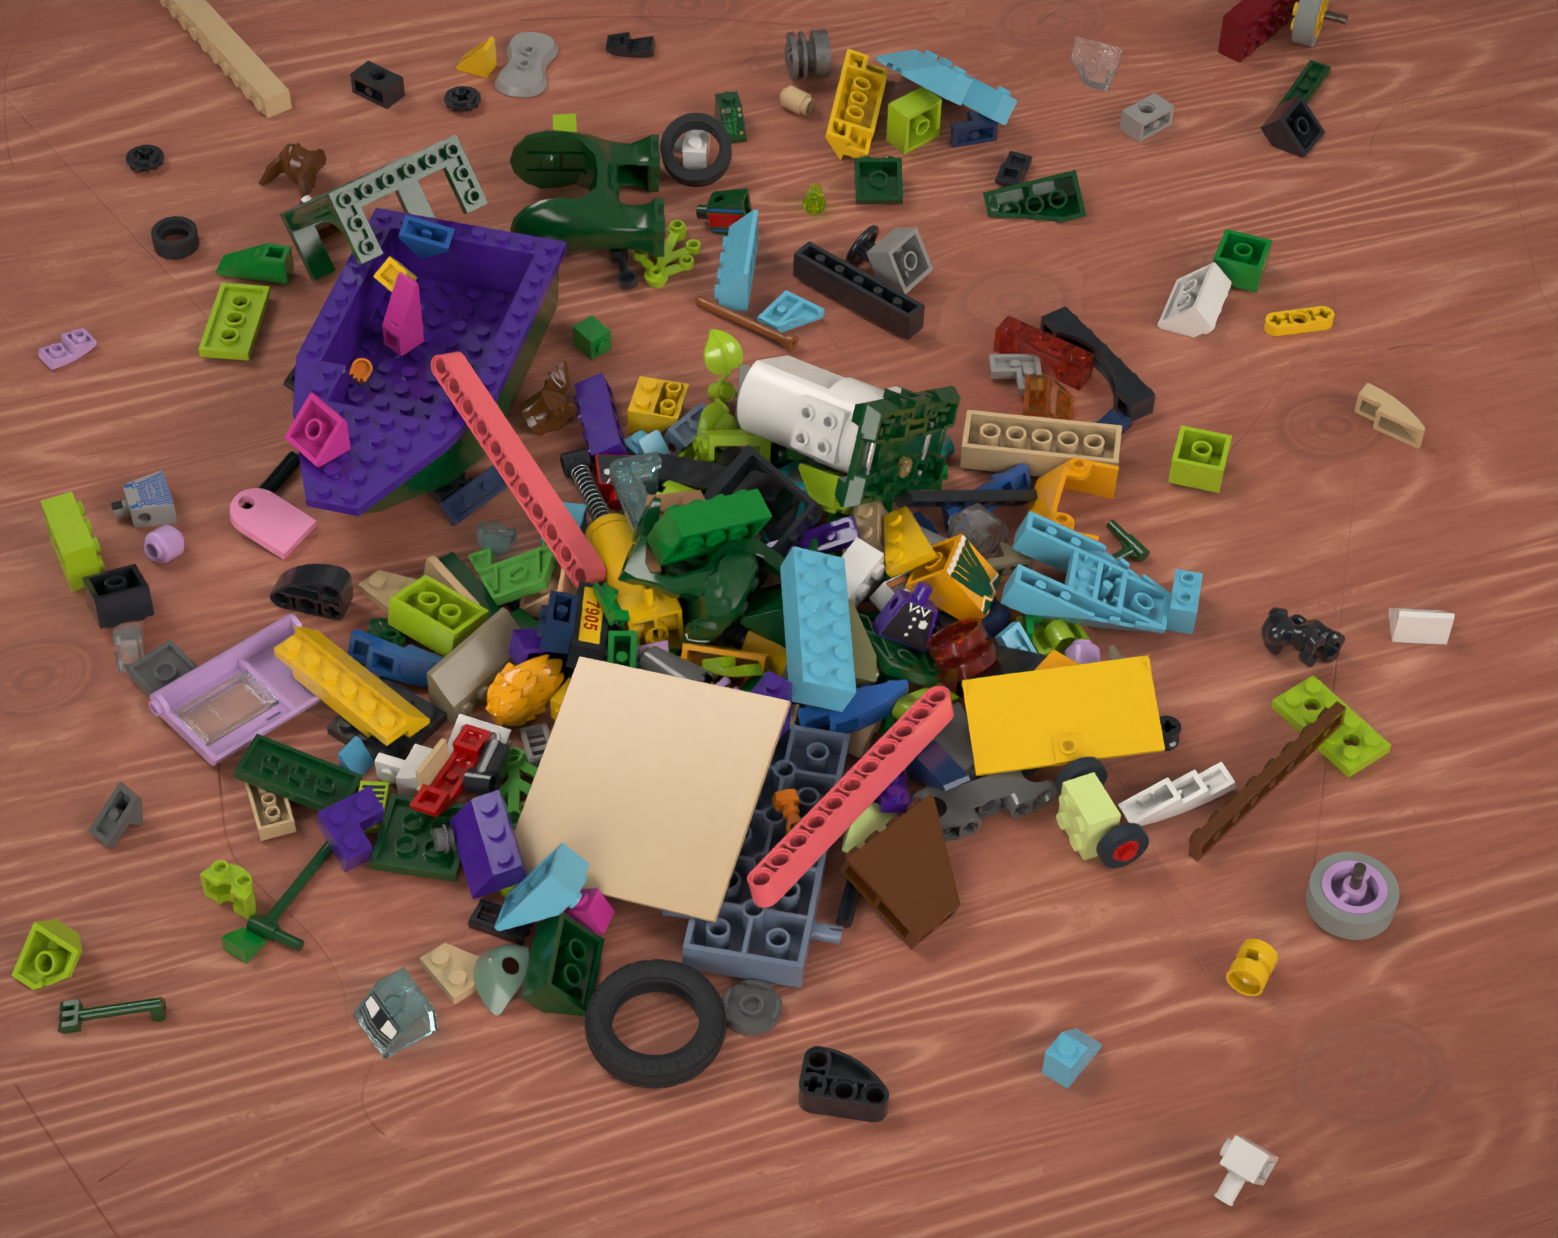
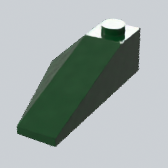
M1076 170L983 192L988 216L1055 222H1066L1086 217Z

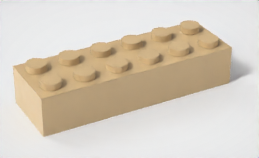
M967 410L961 447L960 468L1004 473L1023 463L1029 466L1031 476L1041 477L1072 458H1081L1118 466L1122 426Z

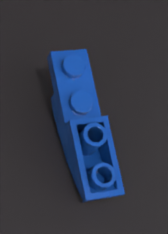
M358 629L351 632L348 655L356 661L365 664L366 669L371 673L409 684L428 687L427 672L444 658L413 645L403 648Z
M907 679L899 681L890 680L882 684L860 686L856 688V694L843 712L811 705L799 708L798 725L822 730L829 729V731L847 734L861 730L892 713L896 702L908 694Z

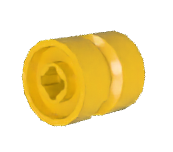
M1251 938L1245 940L1226 974L1228 984L1243 995L1259 996L1263 992L1269 976L1278 962L1279 956L1276 950L1268 943L1259 939Z

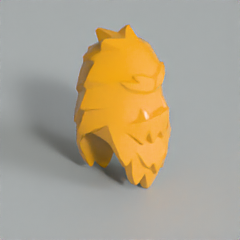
M544 654L518 665L511 664L510 662L506 664L502 672L497 674L487 691L486 710L497 726H521L527 724L526 721L536 719L535 715L546 712L545 705L558 691V687L564 679V673H560L563 664L562 659H548L549 654Z

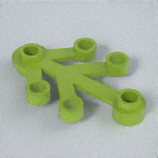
M673 220L668 225V238L664 245V257H655L657 260L656 265L649 260L647 253L633 250V259L638 261L646 270L644 278L650 287H663L670 275L684 270L688 271L694 267V258L691 255L700 253V241L696 239L688 240L686 247L673 251L676 243L687 237V227L681 220ZM679 259V263L666 267L668 263Z

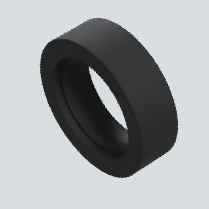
M688 113L676 118L667 126L661 138L660 151L664 167L675 181L689 187L710 185L725 174L731 163L732 147L728 131L719 120L708 114ZM690 130H703L713 135L719 144V154L714 163L702 170H689L682 167L673 155L674 145L682 134Z

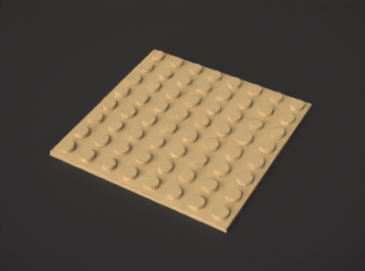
M579 656L515 829L527 873L529 874L563 842L589 863L586 873L588 880L581 889L599 888L604 896L716 923L791 702Z

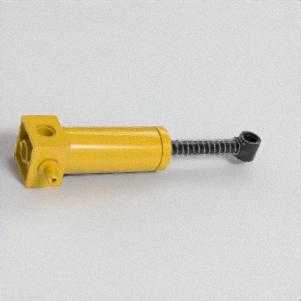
M586 447L560 453V463L564 476L575 482L593 521L587 528L585 537L606 567L607 576L604 583L619 591L616 599L621 609L628 610L630 621H626L620 627V631H637L640 646L667 640L669 649L677 648L678 651L682 650L684 629L682 609L677 598H670L655 589L643 585H631L618 580L632 544H636L631 541L635 529L631 520L625 515L610 514L591 474L592 464Z

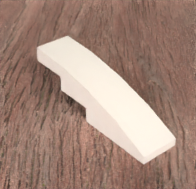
M1220 762L1199 774L1194 769L1172 782L1167 777L1119 803L1118 807L1128 823H1137L1143 826L1187 812L1236 789L1237 786L1224 764Z

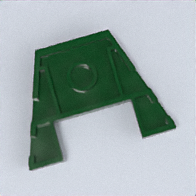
M858 613L876 654V662L886 675L893 679H907V681L916 686L923 685L930 688L935 686L938 681V662L936 661L938 649L936 648L938 644L937 637L931 635L927 649L923 652L878 635L869 617Z

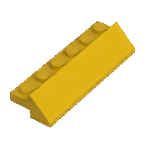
M851 49L846 51L825 135L840 161L843 154L852 158L868 156L888 69L867 63L869 55Z
M294 626L295 634L274 647V655L293 670L294 678L368 738L374 735L388 746L403 734L410 738L430 723V719L318 630Z

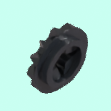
M458 86L446 92L444 102L446 108L452 109L453 112L461 111L463 113L466 110L471 112L473 108L479 107L481 95L475 88Z
M140 145L127 153L126 163L131 170H137L138 173L142 171L149 173V170H158V166L163 164L164 153L157 146Z

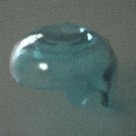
M497 521L480 522L476 531V539L481 548H490L494 554L508 552L515 544L517 538L515 528L509 529Z

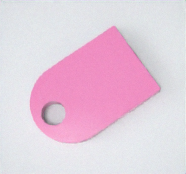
M246 489L238 493L230 505V520L233 526L239 532L283 560L316 527L315 519L265 489ZM246 502L250 503L253 507L244 509L239 505Z

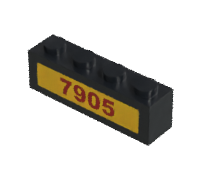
M579 581L575 625L567 654L566 667L575 668L579 656L607 662L608 633L611 631L612 626L609 625L593 592V583Z

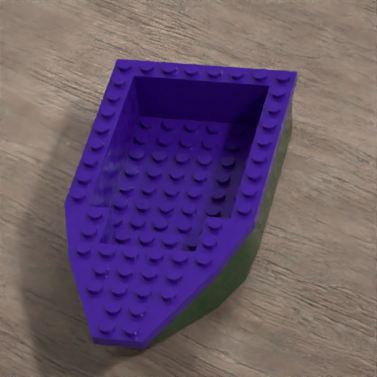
M375 208L368 223L383 254L358 265L353 253H351L296 355L293 403L294 420L311 392L315 393L347 421L351 447L350 450L321 467L315 466L298 451L307 506L354 516L381 512L449 484L485 456L486 453L434 376L431 370V360L435 355L461 352L507 418L558 307L559 266L567 251L566 242ZM405 215L455 229L448 252L422 259L398 238ZM389 256L400 262L417 277L415 281L420 288L419 296L422 307L424 342L403 356H400L384 344L382 324L392 292L374 277ZM358 358L369 360L373 368L371 376L362 385L353 382V376H348L352 363Z

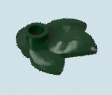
M376 617L369 621V631L365 633L404 648L407 635L390 626L387 618Z

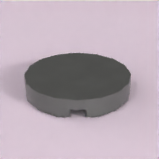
M749 979L740 981L739 985L734 987L732 985L728 988L722 998L727 1026L734 1032L744 1036H758L768 1033L777 1026L781 1018L782 1000L780 995L778 996L775 988L766 982Z

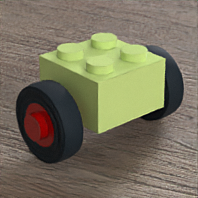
M1096 757L1077 759L1068 764L1056 778V787L1060 793L1059 812L1056 814L1057 823L1062 830L1065 829L1073 850L1079 852L1083 861L1098 856L1101 862L1108 868L1126 866L1138 859L1146 851L1149 845L1148 835L1137 823L1119 825L1121 814L1103 787L1107 780V771L1102 762Z

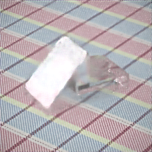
M143 621L120 624L112 632L118 673L126 672V667L145 656Z

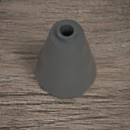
M657 646L646 647L638 656L639 669L708 684L711 682L716 684L717 676L711 671Z

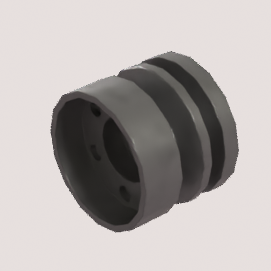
M811 30L809 41H806L803 31H798L797 41L793 31L787 32L784 56L790 79L797 80L799 72L801 78L806 79L808 68H811L814 78L829 77L831 74V48L827 30Z

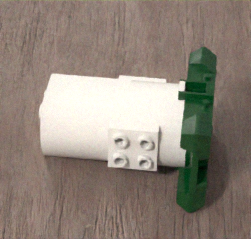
M786 355L757 360L753 364L740 390L737 416L740 427L743 430L814 458L816 462L847 474V476L838 478L834 494L840 507L846 508L875 501L883 503V500L894 503L896 502L895 497L906 492L940 485L946 458L941 455L947 429L955 424L961 397L954 386L913 392L900 386L883 390L852 377L844 378Z

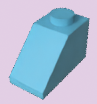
M1077 1028L1063 1031L1045 1052L1042 1073L1068 1089L1101 1049L1102 1044Z

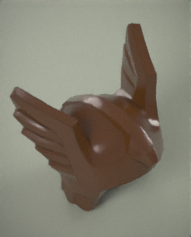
M300 143L287 144L279 155L267 165L259 181L260 186L270 183L281 173H285L290 180L299 185L300 195L303 198L311 193L312 188H315L317 173L326 165L327 158L325 152L322 149L309 151L301 147Z
M563 361L559 366H555L552 372H548L544 387L520 404V411L527 425L538 436L562 429L576 415L573 403H570L563 396L564 392L571 386L567 361Z

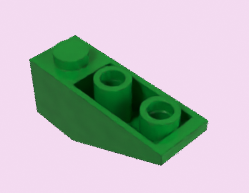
M265 243L225 254L220 261L216 274L288 284L294 270L291 246Z

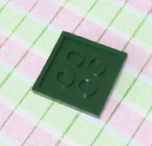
M391 794L369 862L370 869L457 882L462 862L455 838L454 847H449L448 853H445V851L436 852L433 829L441 828L442 824L446 825L447 830L452 829L450 821L466 804L454 802L447 810L435 817L411 809L409 804L413 800V796Z

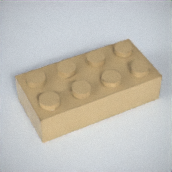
M244 782L260 841L296 832L295 821L288 799Z

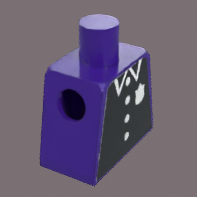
M918 581L913 593L903 589L896 590L873 623L878 635L925 652L938 615L936 606L928 599L933 588L925 582Z

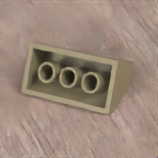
M504 607L427 672L430 703L446 712L447 720L454 725L459 714L469 717L480 703L486 701L489 686L493 683L497 674L502 672L508 662L515 664L508 651L513 630L520 629V627Z

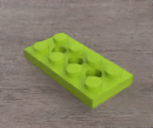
M221 282L198 349L200 357L250 360L271 295L270 286Z
M1314 675L1273 699L1271 707L1299 733H1301L1306 725H1312L1324 708L1329 709L1336 701L1346 707L1343 725L1317 749L1348 778L1390 752L1391 744ZM1311 705L1318 710H1308L1305 706ZM1344 741H1353L1357 746L1346 745Z

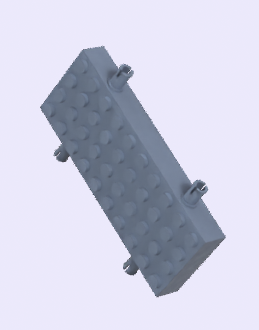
M790 724L789 729L777 742L716 923L663 910V916L668 915L689 919L682 948L683 965H688L701 972L801 988L810 943L817 940L840 945L843 926L818 923L817 919H815L830 847L773 906L762 908L754 904L747 877L762 859L786 836L787 820L783 818L782 812H777L773 807L772 796L775 795L774 792L795 789L800 800V805L798 806L800 810L799 817L802 819L845 775L851 734Z

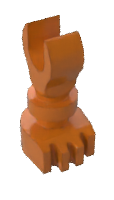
M365 358L356 359L352 363L348 376H353L352 381L359 385L366 383L373 369L371 362Z
M795 789L777 791L772 796L773 807L777 812H782L783 818L787 820L786 835L801 820L798 807L800 800Z

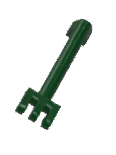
M158 997L83 1008L80 999L63 1001L60 1003L61 1013L59 1014L58 1032L62 1034L81 1032L82 1021L150 1011L154 1021L162 1022L165 1020L166 1013L164 1010L166 1009V1001L164 998Z

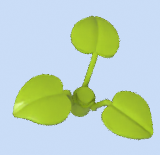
M710 329L704 348V363L711 373L723 376L717 379L718 382H714L708 387V397L714 403L709 404L703 410L698 429H736V420L734 416L728 414L729 407L723 402H729L734 397H737L734 386L729 382H725V380L731 375L730 369H737L742 364V348L738 341L730 334L721 330Z

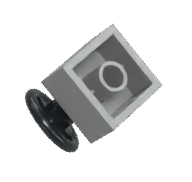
M876 225L868 227L852 244L846 255V262L854 265L863 258L871 264L878 280L904 294L908 293L933 270L917 227H895L877 244L875 241L879 235V227Z

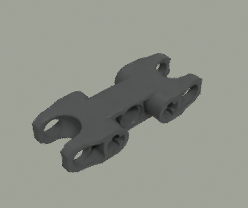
M1034 768L989 774L946 791L927 786L910 797V802L912 803L917 798L922 801L931 794L935 800L937 812L942 816L939 820L943 829L944 840L952 841L974 834L982 826L981 818L1008 810L1013 818H1020L1036 812L1039 808L1049 804L1057 797V787L1055 782L1050 780L1038 783L1026 780V777L1033 775L1039 769Z

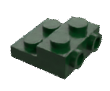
M862 156L854 158L855 204H903L902 158H895L893 156H885L883 158Z

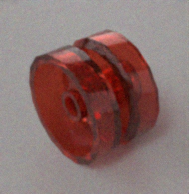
M971 617L952 623L936 632L927 641V650L931 658L938 661L936 668L943 681L957 682L975 676L992 665L997 659V650L991 640L985 639L988 632L980 618Z

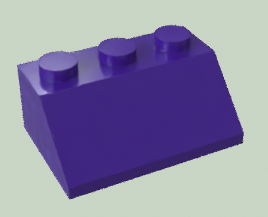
M496 790L471 799L452 818L450 824L470 893L474 900L516 885L528 873L507 804L500 791Z

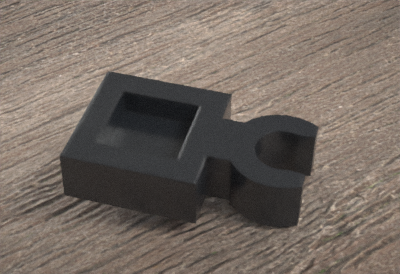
M464 472L449 484L426 494L436 503L440 504L474 478L471 477L465 480L466 472Z

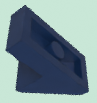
M968 110L967 122L951 124L950 144L952 148L997 141L998 121L996 122L980 113Z

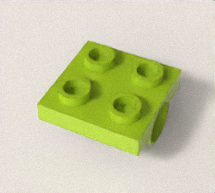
M1022 615L1016 617V622L1019 621L1023 627ZM1043 618L1042 624L1033 623L1034 635H1032L1033 642L1031 643L1037 653L1048 656L1053 649L1064 655L1065 650L1071 646L1072 642L1081 639L1090 640L1080 624Z

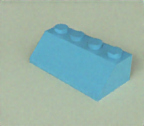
M752 210L729 226L728 236H723L722 250L725 252L720 254V266L722 268H718L717 283L720 284H715L714 299H718L719 305L730 310L748 312L758 250V210Z

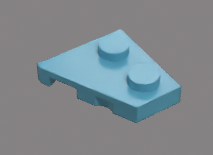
M785 290L757 317V322L782 333L822 319L825 316V309Z

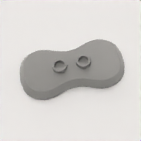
M537 32L516 34L507 45L508 63L495 79L496 90L504 95L522 98L534 97L542 93L547 87L546 68L559 51L558 45L553 38Z

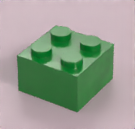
M1225 229L1213 262L1218 265L1232 282L1231 286L1257 292L1269 262L1273 240Z

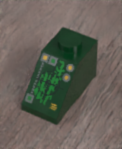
M738 92L715 94V118L728 131L731 144L747 142L743 109Z

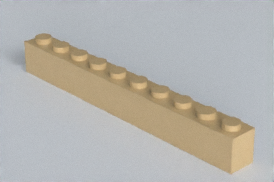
M160 0L161 5L167 7L171 16L177 18L184 30L187 29L194 41L197 40L202 50L211 56L215 64L218 63L223 73L232 79L234 85L243 91L245 97L254 103L258 111H261L267 118L292 109L289 89L206 0Z

